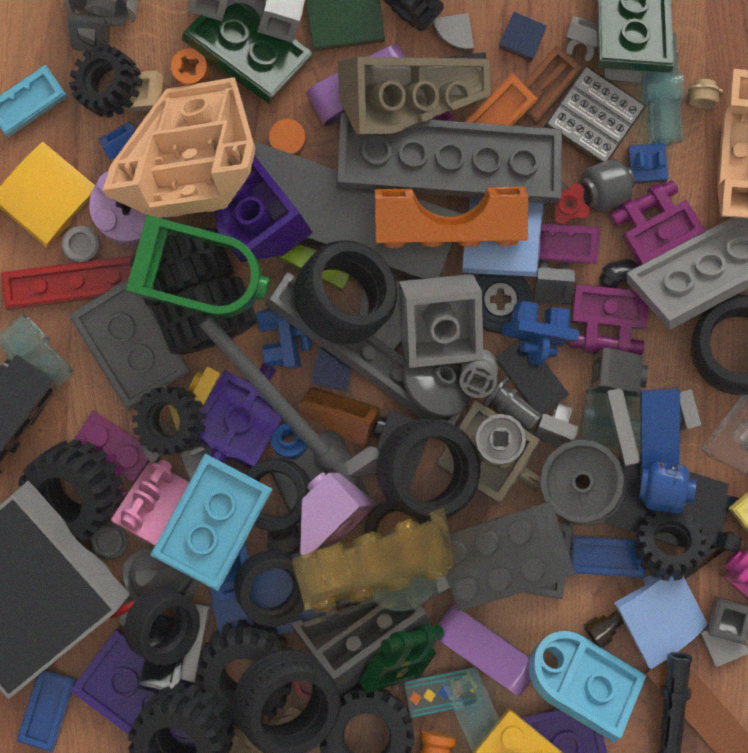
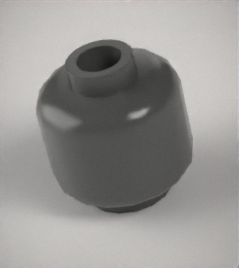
M609 159L587 167L582 173L578 184L584 187L583 198L585 204L598 212H604L621 206V204L631 199L633 187L635 186V177L629 167H625L622 162L616 159Z

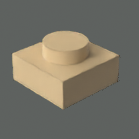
M157 70L141 72V75L137 76L142 80V86H135V89L140 92L138 98L131 96L129 100L133 105L130 108L123 105L122 108L128 113L150 111L162 95L163 75Z

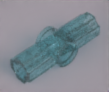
M673 32L674 67L672 72L645 71L643 74L642 97L643 103L648 107L650 144L666 143V146H670L683 141L681 104L684 100V77L682 71L678 70V50L675 32Z

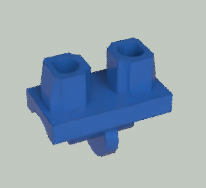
M522 301L514 304L512 320L502 325L501 336L527 340L521 342L520 351L528 353V359L531 364L541 366L548 357L555 358L557 356L558 349L555 346H563L566 341H578L579 330L570 328L569 310L549 308L545 310L544 323L537 322L539 305Z
M270 308L258 311L257 317L260 331L279 330L281 342L263 346L265 365L284 366L288 369L302 368L297 338H300L302 351L312 350L311 338Z

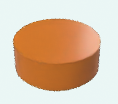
M293 119L279 120L270 129V145L273 148L296 156L305 146V131L301 124Z

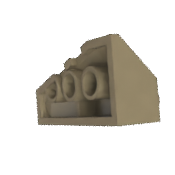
M354 57L338 61L339 99L356 134H394L409 126L425 122L440 114L456 110L491 96L490 59Z

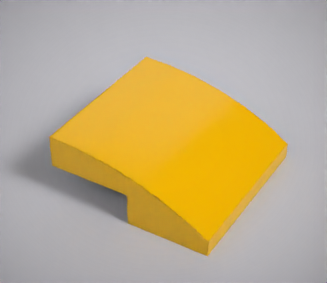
M42 141L0 186V209L47 247L71 224L72 217L90 201L91 192L95 185Z

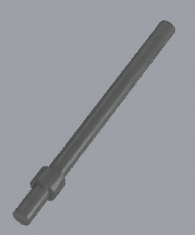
M205 316L198 323L200 328L315 454L314 460L324 471L329 470L331 473H340L352 484H355L357 479L355 476L348 475L347 468L340 461L341 455L331 444L326 445L212 316Z

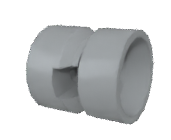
M504 414L492 415L485 419L474 431L473 444L478 451L480 459L487 464L495 466L510 463L518 458L524 450L526 442L525 431L519 421L512 416Z

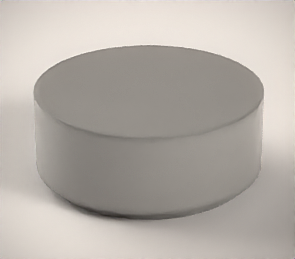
M72 227L63 236L62 249L65 255L73 262L93 261L99 254L101 247L99 237L89 227Z

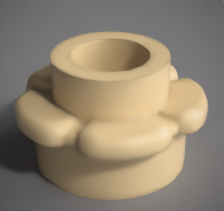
M696 80L694 85L690 86L687 91V95L690 97L689 104L699 109L715 108L719 105V97L723 96V90L719 89L714 80Z

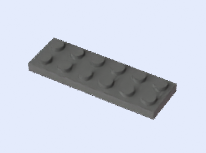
M341 113L336 188L362 190L412 188L414 193L482 198L487 187H525L528 194V202L558 204L561 199L562 130L427 120L404 128V130L394 134H356L347 114Z

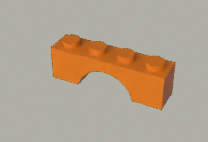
M487 187L481 201L472 210L453 217L439 216L428 211L420 204L412 188L375 189L376 243H383L385 247L399 248L405 246L408 242H421V245L425 247H439L443 245V242H458L461 246L472 247L480 245L481 241H496V244L502 246H513L518 244V241H527L528 194L526 188Z

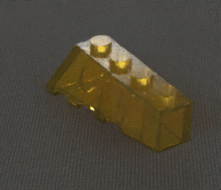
M444 509L430 512L432 520L422 524L413 522L412 519L397 523V527L392 528L389 531L390 534L383 537L379 532L361 535L352 541L353 547L345 549L343 543H338L291 559L304 609L313 608L314 613H320L335 608L336 601L351 598L352 602H358L373 597V591L388 587L390 592L409 587L411 585L410 580L425 576L426 581H431L448 575L447 569L453 567L455 560Z

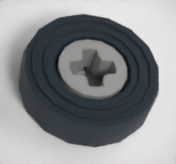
M480 274L475 278L482 290L483 329L488 332L502 334V325L512 320L514 304L522 301L533 303L531 287L523 276ZM499 290L503 291L504 297H510V303H506L503 310H497V305L490 303V298L495 297Z

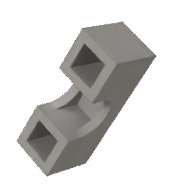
M189 0L187 11L222 21L227 7L235 3H244L253 7L259 14L260 24L257 32L293 42L305 0Z

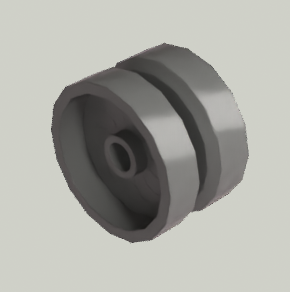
M578 439L564 443L549 455L542 468L540 485L545 501H551L554 512L573 525L591 527L605 523L619 512L626 499L627 480L620 461L609 448L596 441ZM582 476H587L590 480V485L586 489H580L576 485L577 482H582Z

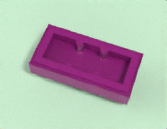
M542 224L539 261L598 265L601 228Z

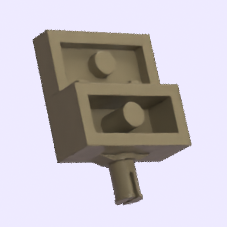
M475 401L458 428L463 430L473 442L474 431L479 424L488 417L497 415V413ZM524 430L526 437L524 450L512 462L495 466L487 464L480 459L481 477L479 478L477 490L497 503L502 502L510 487L518 480L535 490V492L541 487L529 479L531 478L540 484L541 477L526 468L528 459L540 439ZM446 446L436 464L453 474V458L449 448Z

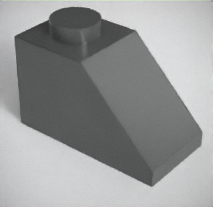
M602 348L593 355L590 391L606 393L609 390L621 388L624 395L634 396L639 394L640 387H646L648 378V366L642 365L643 356L611 348Z

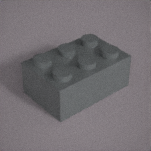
M551 501L435 538L458 611L558 583L575 574Z

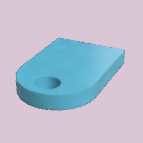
M558 631L548 635L534 647L529 658L531 682L535 690L545 701L615 743L621 739L647 675L600 648L585 637L570 631ZM544 651L555 655L558 661L557 669L546 665L543 659Z

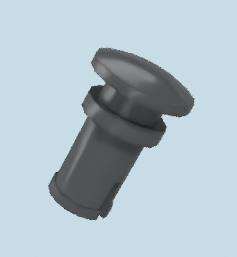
M506 377L496 384L495 390L486 397L483 405L488 407L493 403L498 407L496 411L499 414L504 412L506 415L512 416L519 421L524 430L529 432L542 417V414L517 395L518 390L515 388L510 390L506 386L509 378Z

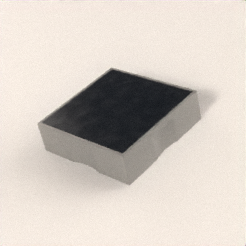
M29 481L0 504V691L8 699L113 615L130 595L103 563L76 540L65 521Z

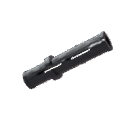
M671 652L667 654L666 682L661 686L660 692L664 700L658 753H681L686 702L691 699L692 690L688 687L692 656L681 652Z

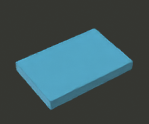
M204 454L150 556L212 589L220 591L273 489Z

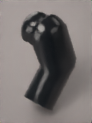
M629 259L608 263L602 268L603 273L600 275L599 281L604 287L616 288L618 282L627 280V272L639 266L636 262Z

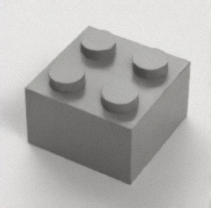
M473 274L399 281L402 351L409 368L483 360L482 290Z

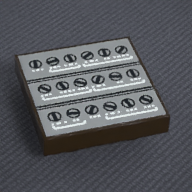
M585 65L545 123L544 128L561 129L562 140L595 162L601 163L612 157L647 105Z

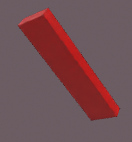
M134 255L1 272L5 309L12 310L96 299L129 279L132 270L130 259Z

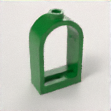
M147 215L126 291L147 299L215 317L226 318L245 312L257 299L265 300L269 289L270 277L263 276L259 261L241 241L222 234ZM172 233L243 254L247 258L251 270L250 283L244 295L229 305L214 306L153 290L168 234Z

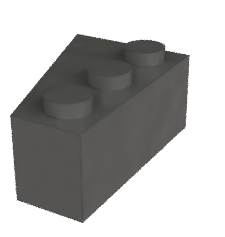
M405 585L361 599L359 604L338 611L336 608L325 612L326 615L306 622L299 620L291 623L299 640L309 654L316 658L332 676L340 696L359 683V680L368 669V661L376 654L382 652V640L389 638L394 632L405 630L409 633L413 632L416 626L430 624L427 613Z

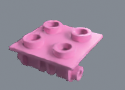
M160 459L158 463L153 464L149 461L112 517L111 522L155 546L189 482L170 472L173 466L168 461Z

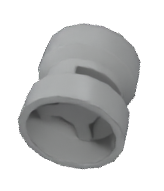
M483 349V360L462 362L459 381L464 393L470 397L484 398L495 390L498 373V361L495 355Z

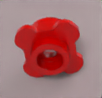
M578 183L572 184L569 189L561 191V199L558 204L552 203L556 212L554 219L558 224L565 225L569 220L576 218L585 219L588 217L590 207L584 202L583 194L585 190L582 185ZM572 201L573 206L567 207L566 202Z

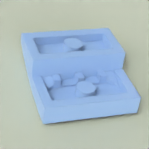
M470 198L468 212L472 210L481 201L482 198ZM528 202L527 241H518V244L513 246L498 245L496 241H481V244L478 246H464L463 273L537 277L544 203Z
M657 574L655 578L649 575L642 579L645 586L614 602L643 660L650 669L667 660V654L678 652L708 625L684 576L681 580L674 581V578L670 577L668 581H664L660 574Z

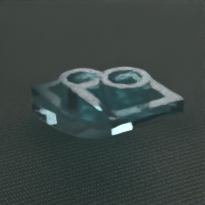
M24 313L0 333V345L11 360L18 354L52 378L58 386L62 385L72 376L74 370L48 345L50 339Z

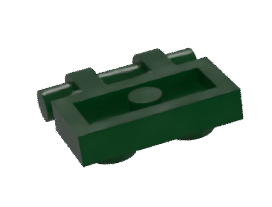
M430 624L416 626L413 632L408 633L405 630L394 632L389 638L382 640V652L376 654L368 661V669L359 680L361 686L367 693L419 678L436 655L432 647L437 640H441L444 637L443 628L440 625L431 626Z

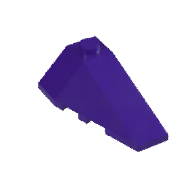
M255 155L250 175L227 208L214 211L217 219L218 233L244 243L257 260L283 256L313 233L302 215ZM232 250L240 262L248 261L243 254Z

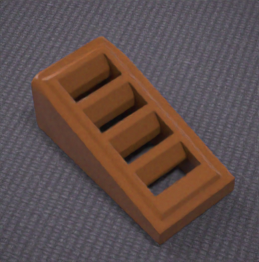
M315 387L309 389L298 405V411L362 447H366L373 437L380 408Z

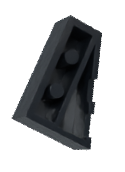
M18 354L12 361L7 359L0 366V463L9 451L13 454L21 445L18 439L30 424L34 425L59 387L52 378Z

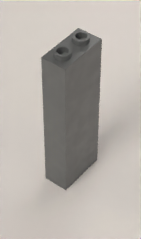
M254 141L256 148L255 157L296 207L313 232L303 242L321 248L335 241H356L357 243H362V245H367L368 248H372L374 252H378V255H381L382 259L386 260V264L390 266L393 274L410 280L441 276L452 242H443V245L439 247H425L421 245V242H408L405 246L399 248L385 247L383 243H376L375 190L336 188L337 170ZM418 199L424 208L436 215L444 217L462 215Z

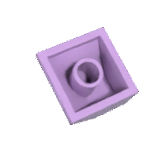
M323 472L319 474L307 486L310 492L302 498L300 554L305 559L327 556L377 507L375 501L340 473L329 472L326 475Z

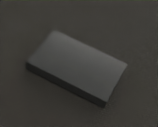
M129 279L69 314L70 319L126 410L141 402L140 397L145 393H150V390L163 387V385L167 386L191 372L181 355L170 354L153 308L145 304L143 297L126 291Z

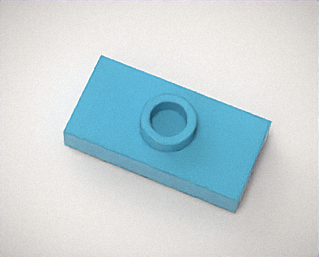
M46 65L0 95V128L8 138L68 97Z

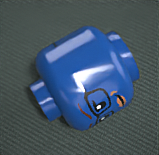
M656 461L652 463L650 469L643 470L639 499H645V505L650 510L680 514L684 510L686 502L694 503L697 481L689 479V469L684 465Z

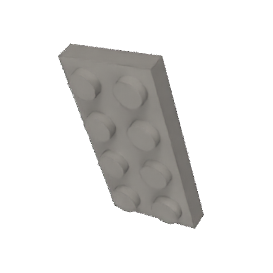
M731 218L627 272V283L669 330L748 289V219Z

